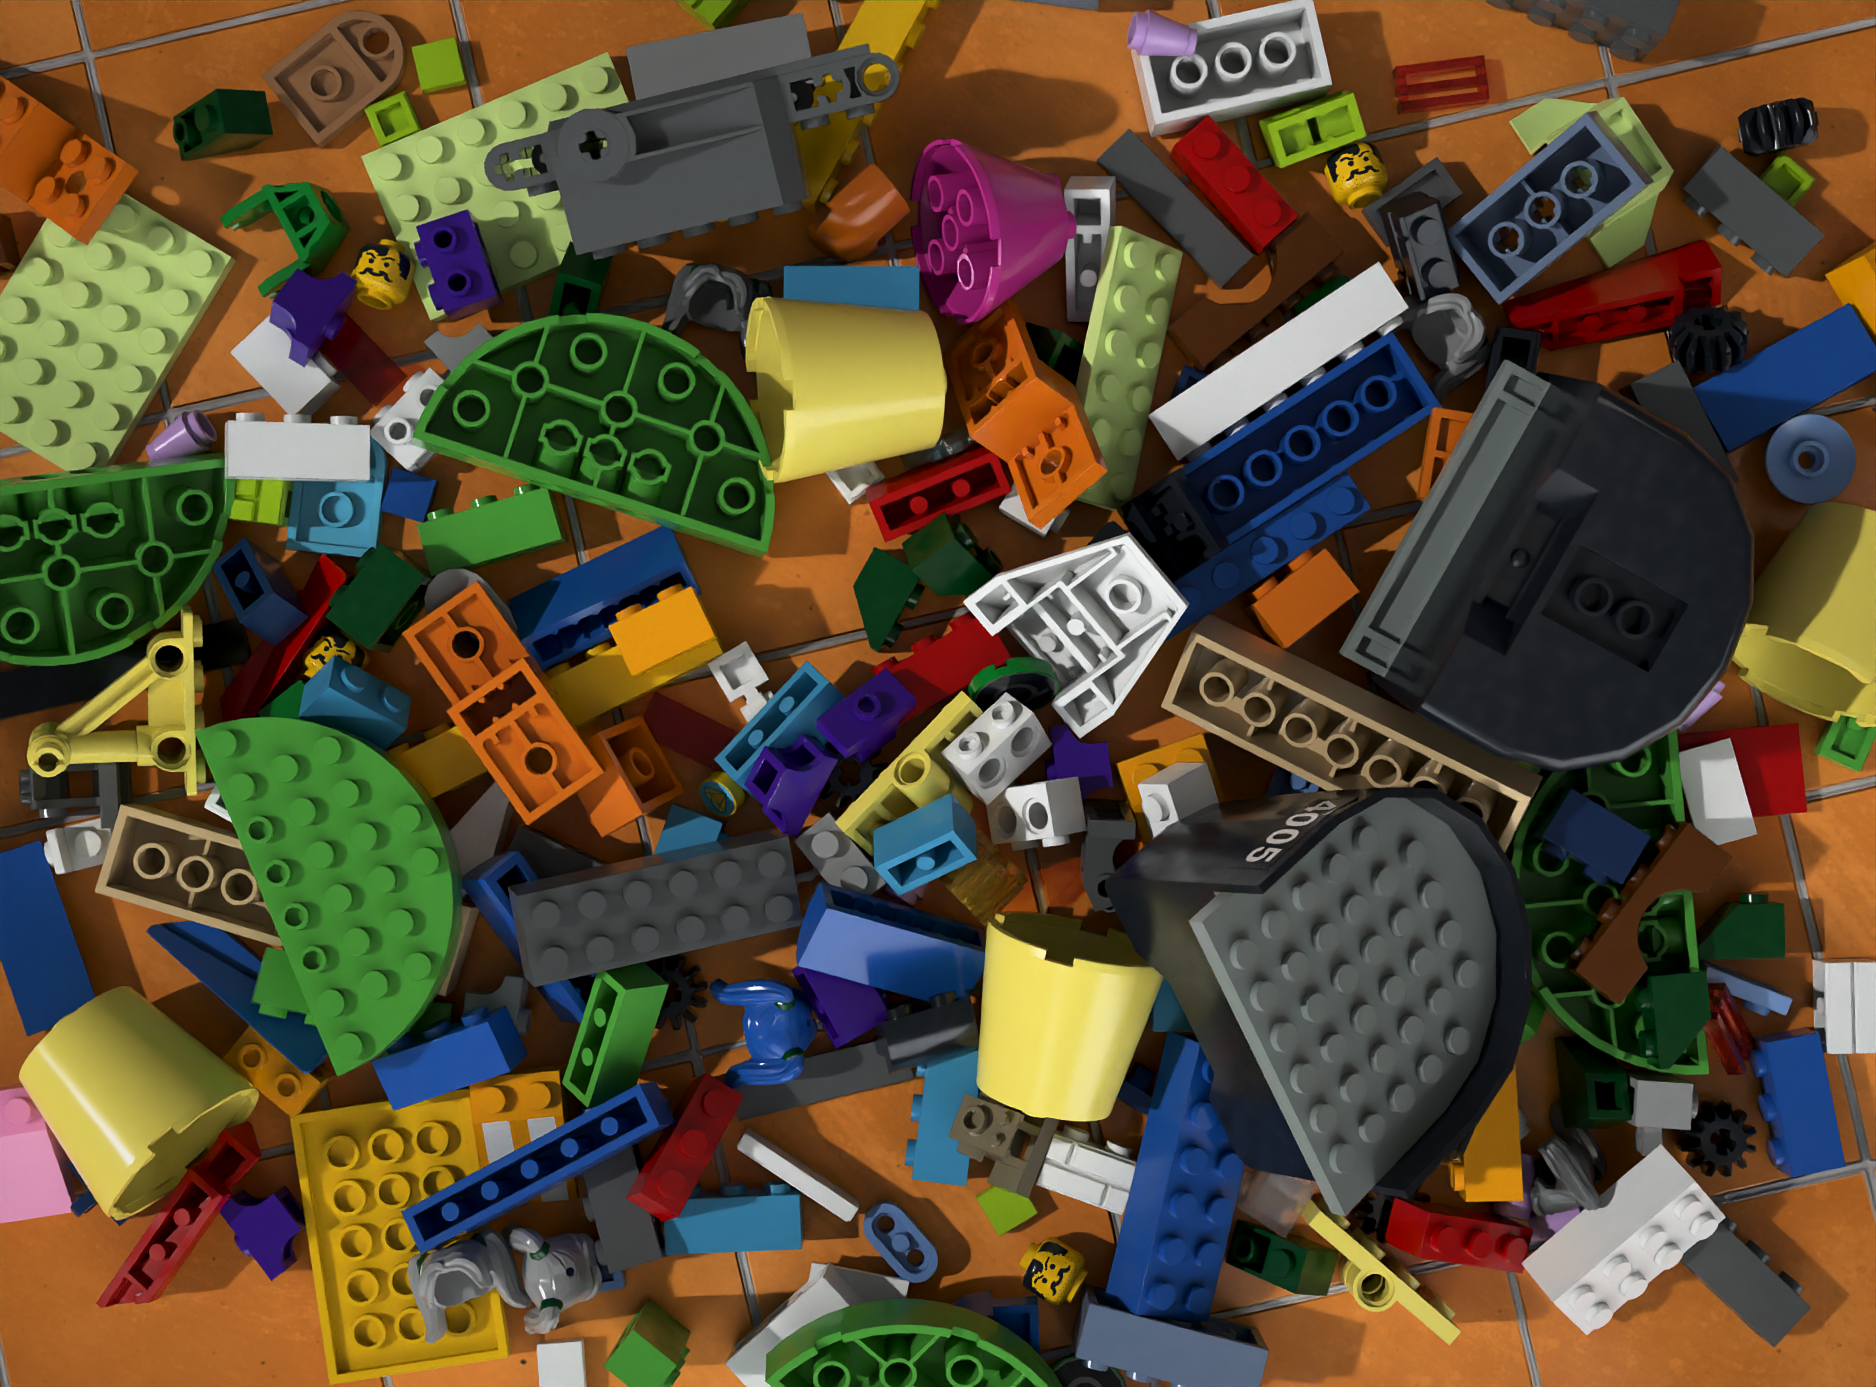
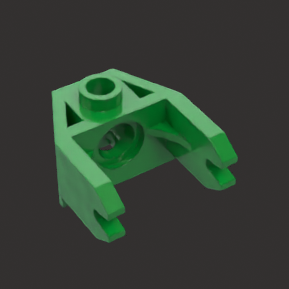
M310 182L288 183L278 186L264 185L261 187L262 190L235 205L220 218L225 228L232 227L236 231L251 225L274 211L298 254V260L266 278L258 286L262 297L269 296L270 299L275 298L297 268L311 277L324 271L346 237L350 227L329 189Z

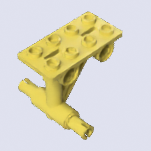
M190 605L181 607V629H166L153 634L147 642V656L61 724L46 722L37 726L30 735L27 751V760L31 768L40 776L49 778L64 771L69 764L137 762V766H157L164 771L184 772L187 796H196L197 784L206 783L205 756H203L202 749L196 750L197 737L195 731L205 728L202 705H195V693L204 692L203 665H201V660H194L193 648L203 646L202 619L200 620V615H193ZM167 645L176 646L181 650L180 656L172 663H162L155 657L161 647ZM147 688L148 725H137L136 730L93 731ZM169 737L178 738L183 742L181 747L174 752H164L159 749L158 745L162 740Z

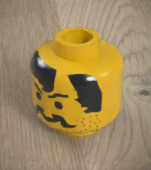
M1356 140L1333 149L1334 153L1327 158L1323 168L1332 195L1337 203L1348 205L1352 210L1362 209L1383 196L1382 191L1387 187L1389 177L1376 145Z
M381 239L379 244H368L360 249L351 278L357 281L355 291L359 301L381 310H389L392 308V305H399L405 302L413 281L416 265L404 253L405 247L392 240Z
M323 628L301 658L302 664L306 668L303 675L310 680L334 655L364 671L370 662V657L362 648L363 645L342 629L337 631L332 628Z
M1054 1237L1045 1239L1040 1246L1032 1242L1018 1265L1025 1269L1022 1277L1023 1286L1054 1306L1060 1305L1064 1300L1071 1303L1089 1273L1083 1269L1085 1260L1082 1254Z

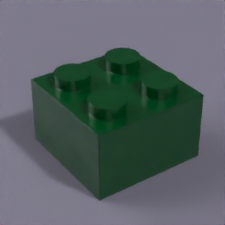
M380 543L377 549L374 547L369 548L360 558L356 565L359 573L348 586L346 583L341 585L332 595L328 603L332 609L326 615V618L368 650L390 653L403 636L402 632L410 627L425 607L424 597L428 584L434 577H431L428 570L401 550Z

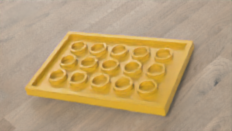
M469 1086L395 1111L389 1099L305 1111L293 1118L290 1117L329 1385L508 1358L511 1354L504 1300L496 1288L480 1297L471 1298L461 1304L447 1307L445 1309L448 1325L447 1332L435 1343H427L425 1340L426 1326L415 1301L408 1277L409 1260L415 1254H420L401 1212L481 1169L472 1125ZM492 1221L452 1243L470 1240L475 1233L480 1232L486 1227L493 1229Z

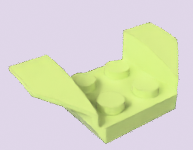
M1625 97L1603 100L1599 104L1544 98L1509 121L1530 155L1544 146H1548L1584 114L1596 110L1654 180L1652 184L1586 237L1605 267L1609 269L1644 246L1659 192L1665 188L1674 170ZM1579 166L1577 170L1580 177L1575 182L1579 187L1588 185L1591 188L1590 178L1593 176L1589 169L1582 170Z

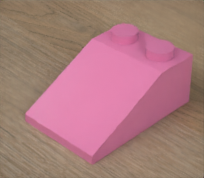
M22 1083L0 1086V1223L71 1213L70 1206L77 1200L73 1172L67 1166V1163L70 1161L69 1157Z

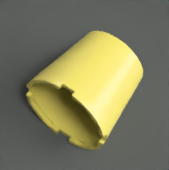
M771 296L756 298L753 301L747 324L745 365L746 372L755 373L756 399H747L762 430L771 458L772 466L763 467L759 460L760 467L767 480H774V483H783L930 449L937 444L943 426L947 375L943 367L941 348L935 326L925 311Z
M1823 502L1811 506L1754 583V603L1732 661L1741 667L1737 675L1738 677L1771 698L1804 713L1836 723L1840 715L1857 718L1855 722L1860 727H1876V511L1847 503Z
M1005 911L996 913L994 919L989 918L986 933L976 1084L983 1093L998 1102L1038 1118L1049 1117L1069 1121H1097L1105 1119L1110 1115L1164 980V977L1135 951L1127 933L1109 928L1106 936L1082 929L1083 920L1037 912Z
M121 986L104 992L82 1005L73 1013L60 1019L33 1049L19 1073L20 1082L102 1211L109 1218L112 1216L115 1220L128 1218L146 1209L173 1191L188 1171L187 1167L205 1151L210 1150L223 1129L244 1123L259 1098V1092L247 1079L129 986Z

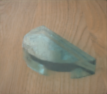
M965 425L941 435L933 448L900 455L904 467L912 469L924 462L933 463L965 450L975 440L970 437Z

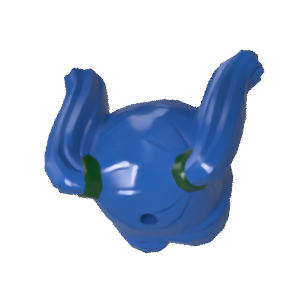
M718 978L710 984L709 989L715 1000L722 1004L745 1007L742 1023L751 1058L728 1069L725 1074V1085L735 1089L742 1085L783 1084L796 1079L804 1070V1051L815 1039L818 1030L817 1021L813 1018V1008L804 992L790 987L785 982L773 979L749 980L728 984Z

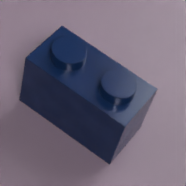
M246 537L240 540L212 566L239 622L275 647L309 618L281 563Z
M1562 787L1558 789L1532 835L1544 841L1540 847L1541 850L1562 862H1565L1567 857L1572 858L1583 865L1579 871L1582 875L1602 886L1606 884L1607 880L1623 884L1651 837L1572 788Z

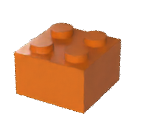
M1308 548L1282 567L1286 575L1279 581L1272 576L1249 592L1246 596L1251 603L1242 610L1267 642L1281 649H1286L1356 595L1359 590L1326 548L1316 553H1313Z
M641 715L598 732L585 740L606 771L576 791L585 807L589 822L597 829L601 838L647 816L685 793Z

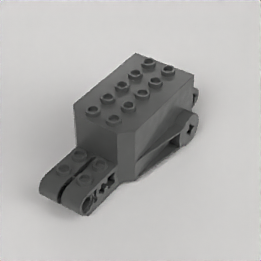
M867 43L603 109H583L572 114L570 117L550 121L547 132L493 147L487 154L484 162L485 174L489 182L496 188L504 191L527 188L529 197L559 190L576 255L592 252L594 260L620 254L626 251L625 243L637 241L639 249L666 243V241L671 240L669 233L682 230L684 238L711 232V230L715 229L713 222L724 219L728 220L729 227L753 222L759 219L758 211L773 208L775 216L801 210L804 208L802 200L812 196L794 123L800 122L801 129L807 130L831 124L829 114L846 111L847 119L876 113L874 103L891 98L898 90L900 72L896 63L889 56L882 53H871L870 45ZM874 64L885 66L890 73L889 84L881 91H871L864 83L865 71ZM831 75L834 81L843 83L844 90L837 92V101L831 103L829 96L820 95L817 96L819 106L811 108L814 102V94L811 87L805 81L813 80L814 87L820 88L826 85L825 77ZM604 141H607L608 147H603ZM532 159L534 167L518 169L515 172H511L509 169V164L515 162V160Z

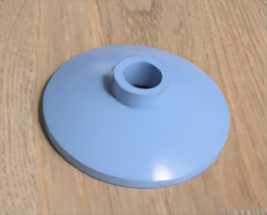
M1804 414L1785 421L1772 433L1765 449L1764 462L1768 478L1779 493L1794 502L1817 504L1836 497L1846 488L1854 474L1856 453L1849 434L1840 424L1826 416ZM1801 453H1805L1810 457L1811 464L1808 469L1802 468L1798 463V457Z

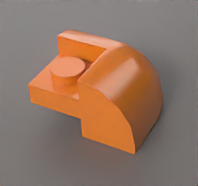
M872 162L826 204L830 208L827 213L829 216L820 226L816 222L812 223L807 233L809 241L815 248L829 258L844 262L863 260L878 251L877 241L911 211L896 187L881 169Z

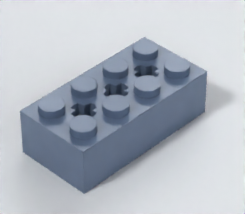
M1596 110L1587 112L1449 228L1448 234L1451 245L1500 305L1516 295L1652 184L1654 180ZM1579 166L1582 170L1589 169L1593 175L1590 178L1591 188L1588 185L1579 187L1575 182L1580 177L1577 170ZM1542 197L1545 201L1552 199L1556 206L1553 209L1554 218L1552 215L1546 217L1541 215L1540 210L1544 207L1541 200ZM1506 227L1509 231L1515 229L1518 232L1517 242L1519 246L1516 244L1512 246L1506 245L1504 240L1509 235Z
M1084 1283L1071 1332V1339L1075 1357L1082 1359L1081 1364L1085 1367L1097 1371H1108L1110 1366L1126 1370L1125 1375L1133 1380L1152 1383L1153 1378L1171 1382L1170 1387H1260L1269 1349L1258 1329L1209 1316L1208 1322L1135 1315L1104 1298L1106 1289Z

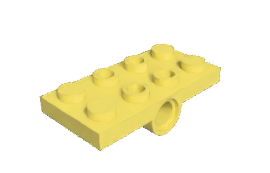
M961 691L911 741L910 745L880 773L878 778L859 798L849 805L847 810L835 821L836 825L874 858L873 830L950 793L953 794L970 815L973 807L972 797L966 788L959 783L941 755V752L984 712Z
M1306 1194L1295 1207L1309 1226L1343 1254L1338 1266L1339 1277L1362 1308L1371 1312H1381L1387 1310L1398 1301L1449 1346L1462 1332L1451 1320L1456 1313L1446 1305L1447 1303L1427 1285L1421 1291L1417 1288L1421 1283L1404 1265L1392 1255L1387 1261L1383 1260L1382 1258L1386 1253L1358 1226L1352 1232L1347 1228L1351 1223L1342 1215L1332 1214L1324 1197L1317 1203ZM1374 1274L1369 1282L1362 1284L1367 1276Z

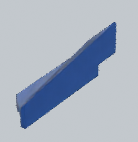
M194 921L159 923L148 928L146 932L301 1072L304 1074L311 1073L318 1069L328 1058L329 1055L317 1027L304 1024L306 1015L288 1011L286 1019L271 1017L258 1013L260 1005L250 1003L262 957L236 935Z

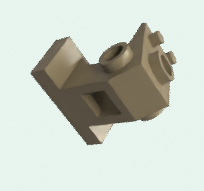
M982 1091L978 1098L965 1093L948 1137L959 1143L957 1152L982 1162L984 1156L996 1161L987 1183L999 1189L1029 1198L1060 1119L1038 1118L1029 1116L1018 1109L1016 1112L1004 1108L1005 1104L994 1100ZM1027 1135H1030L1032 1137L1022 1160L1018 1159Z

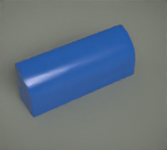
M1848 303L1742 361V364L1734 365L1729 368L1728 373L1722 372L1694 387L1693 390L1726 455L1779 427L1785 421L1805 413L1873 376L1876 373V346L1852 306Z
M661 526L508 601L517 625V633L520 640L528 648L542 670H545L613 637L608 626L618 622L615 614L632 605L640 603L642 608L645 609L659 602L657 598L658 593L679 583L682 584L684 589L692 586L696 589L698 595L702 594L674 530Z
M40 840L0 853V960L27 1036L53 1028L60 1019L73 1013L82 1005L95 998Z
M508 851L484 861L462 876V887L522 968L508 886L538 880L539 878L519 851ZM597 973L541 985L536 988L561 1022L581 1023Z
M820 882L801 924L796 952L797 966L929 1001L928 997L952 990H955L957 997H969L984 971L986 933L984 928Z

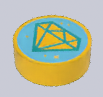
M712 772L699 786L698 792L701 802L716 816L730 817L744 804L745 794L743 788L726 772Z

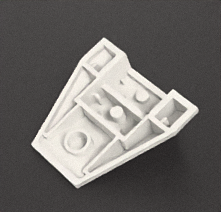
M1130 532L999 573L963 601L991 636L1006 627L1031 657L1043 659L1052 665L1053 671L1057 675L1059 692L1051 706L1079 739L1114 715L1189 605L1185 597Z

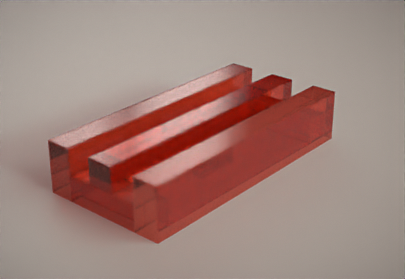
M1484 55L1395 66L1392 71L1393 80L1396 81L1395 95L1398 97L1399 103L1397 106L1398 115L1486 104L1490 99ZM1475 69L1476 75L1407 85L1406 78ZM1477 87L1478 92L1409 100L1411 95Z
M1708 983L1711 1018L1703 1029L1727 1074L1746 1075L1747 1066L1743 1060H1749L1751 1053L1747 1046L1753 1045L1754 1038L1726 983Z

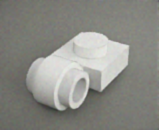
M746 641L707 664L730 703L737 701L743 696L746 697L745 701L747 704L740 708L748 723L774 696L771 690L765 694H762L761 691L758 692L757 688L770 680Z

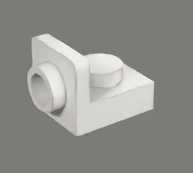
M101 818L64 828L47 830L46 836L48 841L44 843L47 862L51 867L55 868L57 875L102 865L114 828L101 829Z

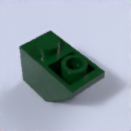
M215 89L173 117V137L179 146L181 161H191L251 149L273 136L265 91Z
M945 512L902 543L911 571L938 596L971 595L1004 569L1002 562L991 548L987 547L983 550L978 545V540L972 530L964 522L957 525Z
M874 547L856 579L853 589L870 648L880 653L883 646L892 649L904 627L897 622L905 607L912 610L915 608L926 586L919 583L921 579L911 571L909 565L877 547Z
M1695 967L1646 971L1639 979V984L1634 986V1003L1637 1011L1642 1012L1644 1030L1639 1031L1638 1034L1640 1053L1643 1058H1647V1064L1660 1070L1672 1067L1711 1018L1707 973L1705 970Z
M1578 1037L1554 1038L1564 1128L1606 1129L1632 1120L1627 1074L1616 1059Z
M1237 1220L1226 1263L1294 1294L1327 1296L1339 1252L1301 1236L1248 1221Z

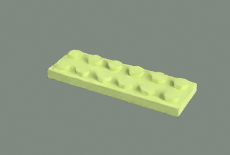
M1109 226L1075 387L1108 468V471L1093 486L1089 487L1075 500L1117 512L1121 506L1132 498L1183 252L1123 226Z

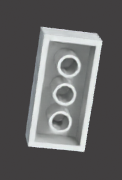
M1292 0L1187 24L1186 26L1197 29L1198 32L1196 47L1191 57L1138 56L1136 50L1131 49L1151 137L1194 128L1207 115L1217 123L1313 101L1326 96L1332 86L1313 0Z
M1661 1144L1599 1196L1600 1204L1597 1210L1589 1211L1585 1208L1521 1263L1550 1300L1586 1335L1594 1329H1599L1606 1325L1617 1309L1628 1300L1640 1296L1646 1290L1650 1281L1663 1270H1668L1678 1264L1682 1259L1683 1253L1699 1240L1711 1236L1717 1229L1718 1224L1726 1218L1696 1181Z

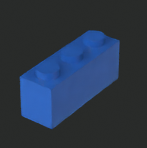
M484 1005L463 1014L461 1021L449 1024L448 1019L437 1021L425 1027L421 1035L411 1038L410 1033L406 1032L394 1045L378 1055L372 1061V1065L395 1111L510 1072L527 1055V1051L506 1005L490 1011Z
M1803 1027L1751 1037L1753 1050L1749 1051V1062L1755 1077H1759L1762 1095H1758V1108L1762 1119L1768 1122L1771 1139H1767L1766 1148L1772 1165L1777 1166V1170L1791 1177L1846 1167L1819 1032Z

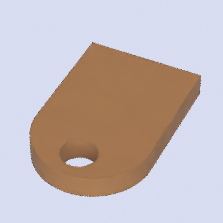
M349 11L330 20L264 73L262 78L317 146L322 149L366 114L365 107L384 100L399 86L407 67V52L401 36L385 18L369 11ZM382 32L389 35V46L384 52L380 54L368 52L367 42L373 34Z

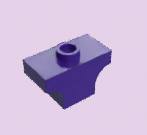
M296 269L273 300L269 319L271 324L283 330L290 338L289 359L305 368L326 338L331 341L336 338L346 321V318L342 315L353 301L357 284L355 279L342 271L331 279H316L300 269Z
M885 668L818 717L816 728L846 759L854 755L862 763L896 737L898 725L915 708L916 698Z
M1068 725L1048 727L1049 738L1052 743V759L1044 760L1047 781L1078 776L1082 802L1094 790L1113 787L1107 742L1082 743L1074 738Z
M802 733L800 738L789 747L776 749L764 746L744 785L763 804V813L783 834L797 837L839 759L816 737Z
M286 1185L266 1198L253 1197L243 1189L226 1201L220 1210V1214L236 1233L234 1240L237 1246L248 1257H254L271 1281L298 1261L294 1255L293 1243L298 1232L306 1226L304 1210Z

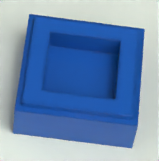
M393 467L381 510L420 523L427 522V514L431 511L439 481Z

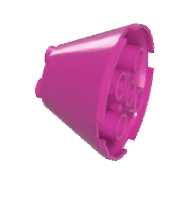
M940 139L931 142L923 150L916 163L910 190V200H918V225L910 226L916 263L919 266L920 276L925 289L935 307L944 317L953 316L958 319L957 324H970L981 320L1060 261L1065 253L1068 239H1072L1076 235L1075 217L1072 212L1067 211L1061 192L1060 179L1055 173L1045 174L955 139Z

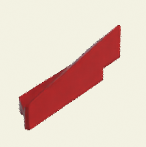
M1698 240L1505 301L1503 303V310L1512 329L1541 333L1540 345L1549 351L1672 326L1675 323L1676 315L1683 314V307L1707 306L1708 303L1710 305L1721 304L1722 265L1705 240Z
M322 553L304 589L297 592L309 618L276 647L265 639L261 641L220 698L223 722L260 717L257 712L287 690L303 668L301 658L304 652L323 628H332L334 623L326 618V615L332 609L328 605L329 600L341 585L346 583L349 586L356 577L355 574L326 553Z
M247 1121L223 1129L201 1163L188 1169L96 1302L100 1308L123 1303H150L160 1298L231 1196L232 1192L229 1190L261 1158L256 1135L250 1122Z

